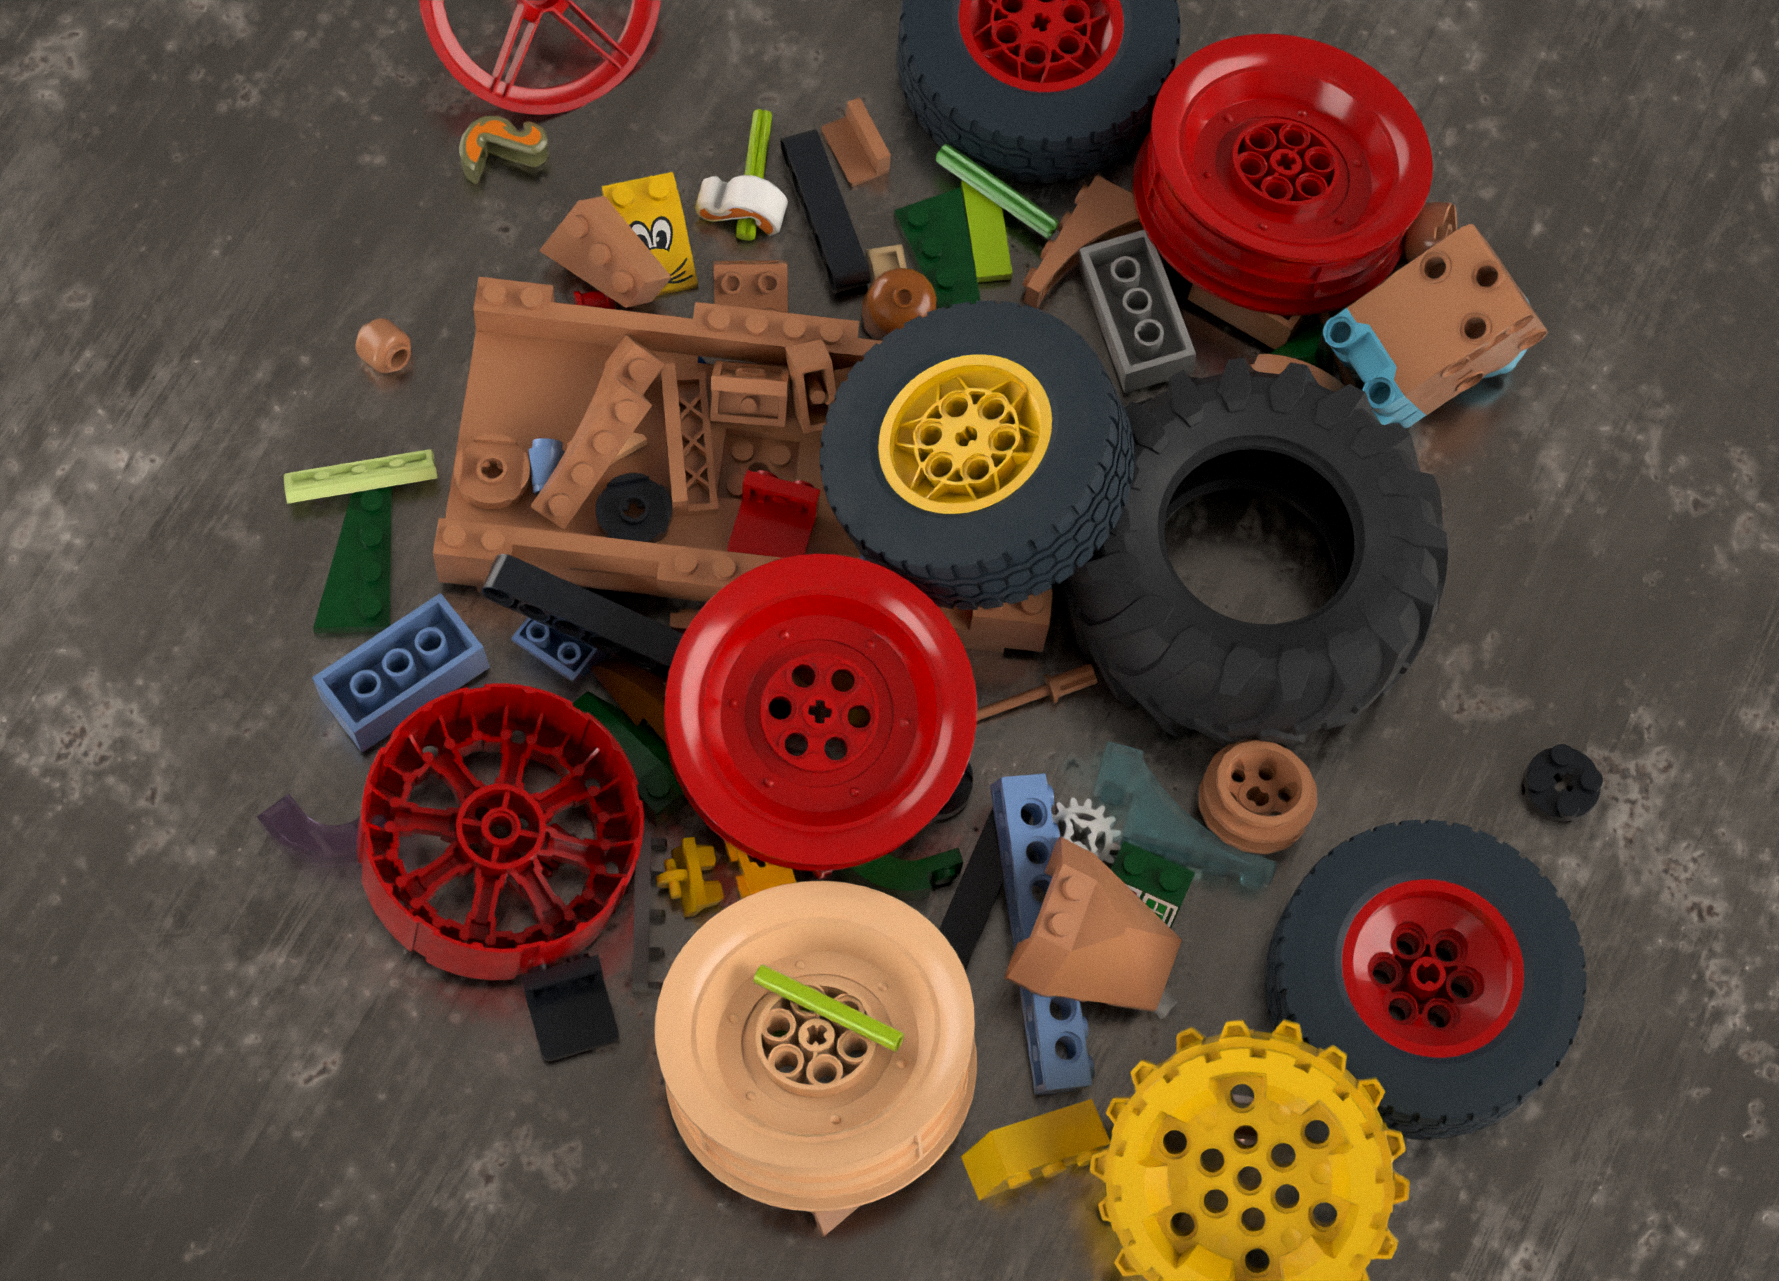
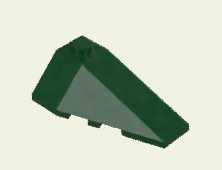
M589 691L573 702L574 707L585 714L587 712L604 725L624 750L639 783L637 791L639 800L643 801L644 814L656 828L689 803L675 777L666 743L657 735L652 727L646 724L636 726L624 711Z

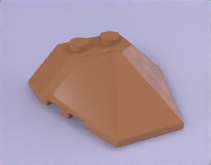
M1063 837L1057 838L1044 872L1052 876L1048 891L1029 938L1017 943L1004 979L1038 996H1057L1071 998L1074 1001H1093L1108 1003L1110 1006L1156 1011L1182 939L1094 853Z

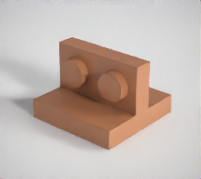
M716 360L711 377L710 421L785 427L790 380L788 366Z

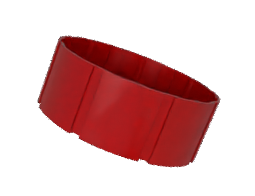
M508 683L484 684V687L469 690L468 687L461 688L424 704L406 717L393 730L384 748L381 747L369 770L364 787L357 836L358 863L362 865L361 880L364 890L378 918L394 938L410 952L414 949L426 957V962L447 972L469 978L484 980L515 979L516 975L525 974L533 967L550 964L552 968L565 963L569 957L579 954L606 928L611 913H616L641 850L644 831L643 801L639 800L637 791L639 783L627 755L614 736L590 713L587 712L585 714L574 707L573 702L543 689ZM515 731L522 732L525 735V741L523 743L513 742L511 740L512 733ZM427 746H433L437 749L438 755L434 757L433 753L428 751L423 753V749ZM479 751L500 752L499 759L502 762L499 777L495 778L494 784L486 786L481 780L477 781L464 765L462 757ZM529 759L550 766L562 779H560L558 784L541 793L529 794L524 790V783L522 782L524 767L528 764ZM432 774L438 780L442 779L456 796L455 802L458 807H447V810L418 807V804L408 801L416 785L419 786ZM589 779H595L598 781L600 788L593 785L587 789L585 782ZM583 805L589 820L593 822V839L584 838L582 840L557 832V829L547 826V824L552 821L554 815L571 806L576 808ZM483 810L487 812L482 821L475 817L477 811ZM382 816L387 822L384 827H379L372 824L373 818ZM519 818L527 821V828L521 829ZM500 825L505 827L510 835L504 839H498L491 835L489 829ZM412 834L438 836L441 837V841L450 843L444 850V854L421 869L419 867L408 874L403 860L398 858L399 837H411ZM471 847L480 849L482 855L479 857ZM510 855L519 857L518 860L510 863L506 861V858ZM552 859L578 867V871L589 875L584 884L583 893L581 895L577 894L566 905L559 895L556 896L546 881L542 874L543 869L540 862H550ZM614 863L618 867V873H607L605 864ZM470 873H474L473 888H475L471 912L468 911L464 925L450 918L446 920L437 914L438 910L428 903L435 896L436 891L457 876L460 879ZM506 880H509L517 890L521 889L534 911L533 917L536 925L524 928L523 932L513 933L512 930L496 931L497 917H494L498 895L502 893ZM557 935H565L561 938L554 940Z

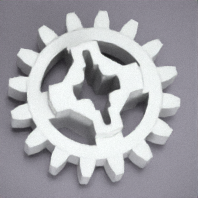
M1071 798L1069 808H1065L1060 802L1056 803L1054 809L1056 815L1052 814L1053 823L1055 822L1060 826L1063 838L1072 842L1073 835L1078 840L1085 838L1086 842L1084 845L1080 841H1076L1074 844L1094 853L1111 869L1115 862L1112 856L1118 855L1121 848L1120 845L1113 843L1118 841L1121 836L1120 830H1111L1116 818L1112 816L1105 819L1103 817L1105 806L1101 805L1096 810L1091 809V799L1088 798L1084 806H1078L1075 798ZM1103 837L1104 849L1098 855L1095 843Z

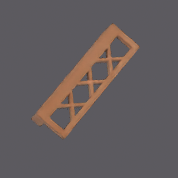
M675 362L664 363L665 365L660 370L673 517L718 514L706 373L704 371L676 374ZM699 383L700 394L690 404L678 396L677 385ZM699 404H701V413L695 409ZM679 406L684 409V411H683L681 414H680ZM690 414L703 425V428L694 438H691L681 430V423ZM703 437H704V447L699 444V442L701 441V439H702ZM682 440L687 443L684 449ZM693 448L706 458V463L697 473L684 464V458ZM706 472L708 482L702 478ZM686 475L691 478L687 483ZM697 483L709 492L710 503L688 504L687 493Z

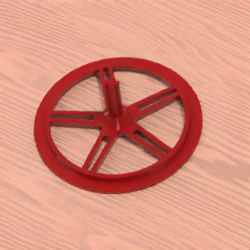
M419 0V6L425 31L436 55L444 67L462 86L494 106L518 113L545 115L562 113L583 107L617 86L635 67L648 46L656 26L661 0H632L628 20L617 43L572 0H516L518 4L492 76L473 62L458 43L447 18L444 0ZM568 7L612 48L608 54L562 15ZM545 12L550 13L603 59L593 69L567 83L542 88L513 85L540 19ZM522 19H525L529 23L503 82L500 79Z

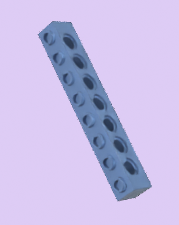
M1046 773L1001 777L990 785L1014 951L1018 942L1029 938L1043 904L1033 897L1032 887L1033 885L1038 886L1046 896L1052 876L1044 872L1057 838L1060 837L1058 825L1055 822L1053 823L1051 807L1054 804V793L1051 785L1047 784ZM1021 809L1031 813L1034 821L1033 826L1026 824L1022 820ZM1027 847L1033 848L1038 853V864H1034L1028 859L1026 855ZM1019 986L1035 1095L1078 1091L1092 1086L1091 1079L1094 1078L1095 1067L1092 1057L1087 1053L1086 1040L1089 1035V1027L1086 1017L1082 1016L1080 1001L1057 996H1038ZM1050 1002H1055L1060 1006L1062 1010L1061 1020L1053 1018L1050 1014ZM1057 1041L1062 1042L1067 1047L1068 1056L1066 1060L1061 1059L1056 1054L1055 1044Z

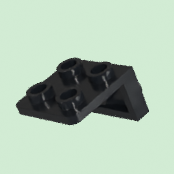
M588 953L577 954L569 957L566 960V964L552 968L550 964L539 965L529 969L527 975L521 976L524 994L540 1051L546 1061H553L598 1048L618 1040L619 1031L604 983L603 970L598 955L589 956Z

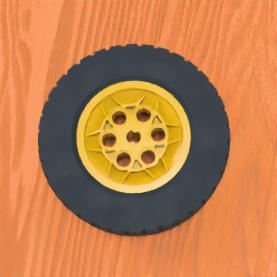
M995 300L976 301V304H971L970 302L951 305L952 308L949 309L942 307L927 312L928 316L922 318L920 315L904 323L905 327L900 330L896 328L883 337V342L880 344L876 343L863 355V361H858L847 374L848 380L841 383L834 396L836 401L835 403L831 402L826 415L827 425H823L820 441L822 446L820 448L821 476L827 500L836 519L866 561L878 564L897 573L924 592L938 607L953 609L956 606L959 610H978V606H982L983 609L1003 607V603L1006 602L1009 605L1027 600L1028 595L1033 594L1037 596L1051 589V584L1055 582L1059 584L1074 574L1073 569L1076 567L1081 568L1093 556L1094 549L1099 550L1110 536L1109 529L1115 528L1122 514L1121 506L1125 507L1130 493L1129 484H1132L1135 457L1130 421L1095 351L1082 336L1053 315L1045 314L1042 310L1024 305L1022 308L1019 303L1001 301L1000 304H997Z

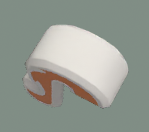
M741 175L732 178L728 183L721 181L718 176H712L702 181L694 208L701 218L710 222L754 218L756 225L768 236H772L780 232L788 201L778 187L756 176Z

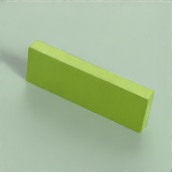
M962 181L961 191L977 282L1011 280L1013 273L1002 207L965 181Z

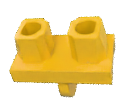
M695 837L683 838L681 840L682 845L671 850L672 858L663 861L665 872L655 878L657 887L669 888L671 899L680 898L684 917H694L703 908L717 905L724 897L719 880L703 881L702 871L711 870L715 866L714 847L711 845H696Z

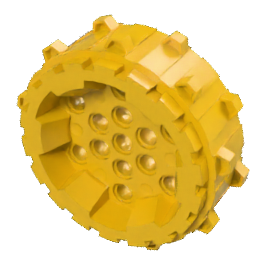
M1243 1019L1226 1021L1221 1034L1209 1038L1192 1026L1177 1033L1176 1053L1165 1061L1163 1059L1156 1064L1142 1059L1130 1071L1136 1090L1134 1095L1114 1096L1107 1108L1106 1114L1114 1123L1110 1146L1107 1149L1093 1153L1090 1163V1173L1103 1180L1104 1183L1106 1182L1107 1196L1098 1203L1102 1220L1111 1223L1113 1232L1116 1231L1122 1245V1249L1114 1264L1123 1277L1142 1275L1147 1281H1370L1366 1267L1371 1260L1392 1259L1399 1241L1387 1228L1390 1213L1393 1212L1394 1204L1409 1199L1410 1180L1393 1170V1161L1406 1151L1402 1132L1388 1129L1386 1122L1382 1121L1377 1107L1385 1094V1090L1377 1078L1357 1080L1345 1068L1347 1059L1345 1052L1335 1045L1323 1050L1303 1042L1300 1024L1285 1019L1272 1033L1249 1029ZM1238 1084L1248 1085L1253 1090L1254 1100L1246 1105L1235 1102L1231 1094L1232 1088ZM1313 1120H1321L1327 1124L1329 1135L1323 1140L1311 1139L1306 1132L1307 1124ZM1249 1125L1257 1131L1258 1140L1252 1145H1243L1236 1139L1235 1130L1239 1126ZM1171 1130L1182 1132L1187 1140L1186 1147L1177 1151L1169 1148L1165 1142L1166 1133ZM1286 1143L1293 1147L1296 1157L1292 1162L1280 1163L1274 1158L1272 1149L1277 1144ZM1209 1148L1218 1149L1224 1156V1164L1219 1168L1208 1167L1202 1160L1203 1151ZM1247 1166L1255 1167L1261 1173L1262 1180L1258 1185L1247 1186L1240 1180L1239 1171ZM1285 1184L1294 1186L1298 1190L1300 1198L1293 1204L1282 1203L1276 1194V1190L1280 1186ZM1213 1189L1221 1190L1226 1194L1228 1204L1222 1209H1214L1208 1205L1206 1193ZM1325 1202L1333 1205L1337 1211L1336 1218L1331 1222H1321L1314 1215L1313 1209L1316 1205ZM1251 1207L1260 1209L1265 1215V1223L1259 1227L1247 1225L1243 1219V1212ZM1179 1212H1185L1193 1218L1194 1228L1188 1232L1179 1231L1174 1227L1172 1217ZM1252 1249H1261L1267 1253L1269 1263L1265 1267L1255 1268L1248 1262L1247 1253Z

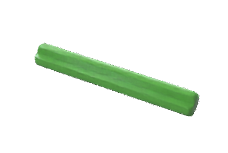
M949 144L943 145L938 151L936 162L1045 238H1050L1055 233L1059 225L1058 219Z

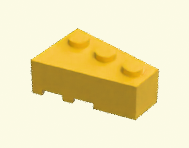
M1089 1099L992 1130L966 1151L961 1158L980 1201L1005 1190L1024 1186L1041 1176H1044V1178L1055 1176L1065 1171L1067 1166L1077 1163L1078 1167L1091 1163V1155L1108 1146L1110 1140L1093 1100Z

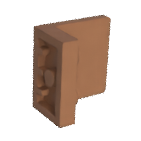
M786 260L713 261L714 304L788 313Z

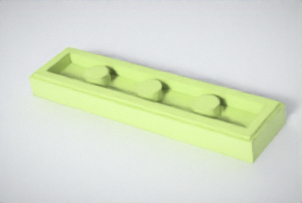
M431 449L283 474L287 504L438 478L434 453Z

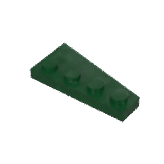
M961 187L894 210V219L919 273L923 274L933 285L937 298L936 309L942 307L949 309L952 308L951 305L964 302L976 304V301H981Z
M392 486L353 492L351 494L313 625L314 633L382 632L391 626Z

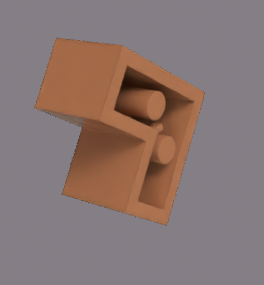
M822 339L785 347L794 412L803 433L823 430V425H827L825 418L831 402L835 403L834 396L843 381L846 382L848 380L847 374L854 366L833 370L832 360Z

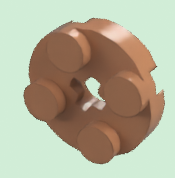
M496 433L480 435L474 438L473 443L469 444L465 449L463 446L458 452L454 462L455 482L463 500L467 503L484 509H500L506 506H515L521 501L522 495L526 492L530 483L531 468L529 457L511 437ZM490 464H496L502 474L494 479H489L487 475L482 474V471L489 470Z

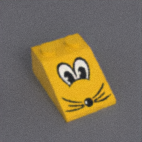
M673 172L602 186V196L609 200L672 277L657 296L697 288L698 280L682 204Z

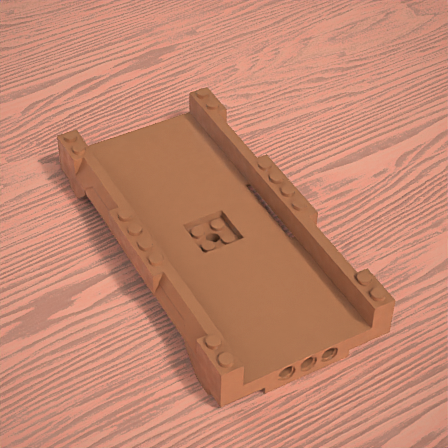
M478 277L473 308L476 333L455 459L463 446L465 449L474 442V438L490 433L511 437L523 449L524 453L526 452L528 457V449L532 448L533 440L539 438L559 440L563 442V450L566 451L568 448L567 443L572 441L594 397L605 369L604 364L625 334L654 353L663 363L675 362L676 374L705 371L709 415L712 396L711 377L714 365L698 363L699 356L788 366L785 347L822 339L832 360L833 370L854 366L858 361L862 362L864 359L863 355L876 343L880 344L883 341L858 338L860 321L695 302L693 318L559 303L555 302L553 285ZM660 372L643 394L652 406L634 430V433L645 435L647 445L607 468L565 529L559 527L531 507V504L537 497V495L533 494L532 479H530L529 486L517 505L506 506L500 509H484L463 500L455 482L453 466L445 518L438 519L433 549L439 582L476 586L477 592H481L495 556L507 554L581 587L707 602L719 590L740 575L760 565L782 559L779 557L727 551L728 542L742 501V485L746 471L756 472L758 470H765L775 474L780 479L791 482L803 480L811 483L815 488L821 489L819 510L805 555L838 554L860 559L861 553L836 519L827 500L820 467L822 430L803 433L794 412L790 380L785 427L710 421L718 514L673 517L672 512V521L666 537L656 543L604 536L597 524L596 501L599 494L601 496L602 491L607 488V484L613 478L627 473L647 475L650 480L655 481L659 486L662 484L671 498ZM699 383L677 385L678 396L689 404L700 394ZM699 404V405L695 408V409L698 410L700 413H701V404ZM679 406V410H680V414H681V413L684 411V409ZM691 414L681 423V430L691 438H694L703 428L702 423ZM703 437V438L701 439V441L699 442V444L702 445L703 447H704V437ZM682 440L684 449L687 443ZM694 448L684 458V464L695 473L706 463V458ZM490 464L489 470H483L482 474L487 475L489 479H494L496 476L501 475L502 472L498 470L496 464ZM706 472L702 478L708 482ZM686 475L687 483L691 478ZM697 483L687 493L688 504L710 503L709 492ZM636 503L629 504V510L624 512V514L635 519L639 518L640 514L644 513L645 510L644 508L638 509ZM1049 589L1037 596L1033 594L1028 595L1027 600L1015 604L1003 603V607L983 609L982 606H978V610H959L956 606L953 609L939 608L954 627L966 649L1003 653L1004 648L1042 652L1050 624L1053 589Z

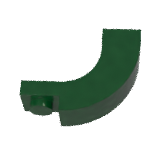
M958 847L918 860H902L886 854L870 862L842 870L856 885L881 891L902 902H911L929 898L931 892L930 882L934 881L936 885H941L956 879L957 874L961 873L963 859Z

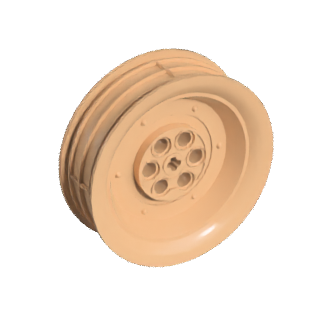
M804 881L765 889L737 901L712 917L684 945L669 969L658 998L655 1016L657 1056L665 1080L671 1114L682 1139L702 1166L718 1180L751 1199L771 1206L811 1212L834 1211L871 1203L895 1193L924 1174L942 1157L962 1128L975 1092L977 1049L974 1038V1003L965 969L957 953L934 924L917 910L899 899L865 886L834 881ZM763 964L904 1033L901 1046L894 1052L813 1011H802L803 1006L754 983L753 980L757 969ZM784 1030L788 1032L787 1034L781 1037H774L771 1035L775 1031ZM853 1051H862L865 1053L863 1056L858 1058H851L848 1056V1054H850ZM784 1066L796 1067L795 1070L789 1073L779 1071ZM824 1076H831L835 1078L832 1082L829 1083H820L817 1081Z

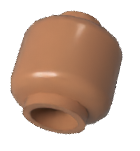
M384 318L373 320L362 326L358 332L355 345L356 353L377 372L386 374L398 371L409 361L411 355L410 338L390 320Z

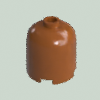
M898 267L885 271L874 280L862 301V318L865 330L874 340L883 341L882 338L896 328L900 330L905 327L904 323L920 315L922 318L928 316L927 312L936 310L937 304L933 285L923 274L913 269Z

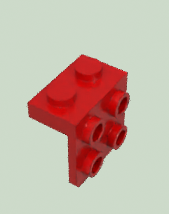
M747 470L742 485V501L728 542L727 551L779 558L805 555L819 510L821 489H817L811 483L803 480L791 482L780 479L769 471L758 470L753 472Z

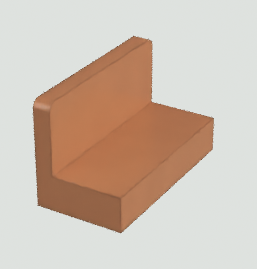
M858 97L848 101L846 116L821 127V134L848 185L854 187L889 173L891 154L861 98Z

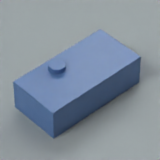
M440 593L313 676L312 680L321 700L363 753L391 734L415 710L439 696L457 690L490 668L482 644Z

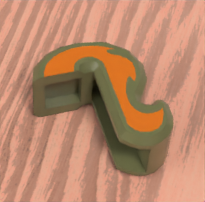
M483 116L471 122L462 135L459 145L461 167L466 178L475 184L478 183L488 154L533 168L540 166L547 160L549 155L548 139L545 130L540 125L529 121L523 124V131H517L509 120L500 116Z

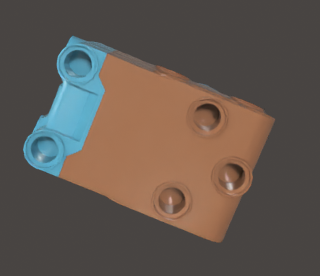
M1468 224L1456 230L1396 271L1384 283L1330 318L1323 328L1325 341L1331 346L1345 367L1348 366L1351 369H1355L1364 383L1362 391L1366 393L1372 410L1381 424L1400 423L1405 429L1411 427L1414 423L1459 393L1473 387L1482 378H1489L1512 371L1526 350L1541 341L1548 333L1531 307L1528 298L1516 285L1490 244L1473 224Z

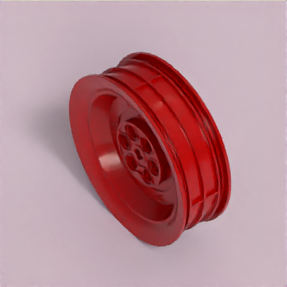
M1284 34L1242 35L1215 42L1194 52L1183 60L1163 83L1153 109L1151 131L1145 138L1135 163L1133 196L1142 227L1157 251L1177 272L1200 289L1223 301L1253 311L1289 316L1312 315L1340 309L1356 302L1381 285L1391 274L1404 249L1403 236L1421 212L1429 194L1433 173L1432 152L1424 126L1409 101L1390 80L1361 59L1344 50L1309 38Z
M806 554L777 559L740 575L724 586L707 601L684 632L672 660L665 691L664 728L668 755L677 782L693 809L716 834L743 853L769 864L800 871H830L858 866L890 853L914 837L938 814L958 786L969 762L977 727V696L971 664L958 634L940 608L913 583L897 573L869 561L838 554ZM799 668L808 669L813 674L814 682L809 687H799L793 682L792 673ZM839 672L848 674L852 678L853 687L846 692L836 690L831 682L832 676ZM775 700L787 702L791 710L790 715L780 720L774 718L769 712L768 706ZM817 704L823 705V712L829 713L830 718L824 717L822 723H816L815 716L808 714V709L814 711ZM854 708L863 709L869 716L868 725L863 728L853 727L848 721V712ZM790 736L802 737L807 745L806 752L799 756L789 754L785 748V740ZM830 740H839L845 746V757L839 760L830 759L825 754V744Z

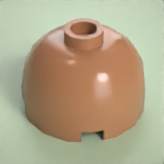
M1429 202L1424 204L1416 220L1403 236L1404 256L1409 263L1457 230L1455 205L1448 202Z

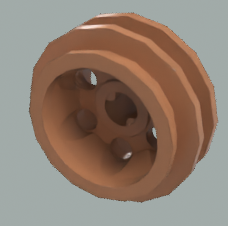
M1246 739L1235 742L1234 745L1228 744L1213 756L1198 788L1199 809L1207 827L1224 843L1248 853L1270 854L1289 848L1303 836L1317 807V785L1308 766L1291 750L1270 741ZM1243 777L1244 779L1243 782H1235L1233 780L1234 778ZM1278 793L1282 795L1285 801H1282L1278 797Z

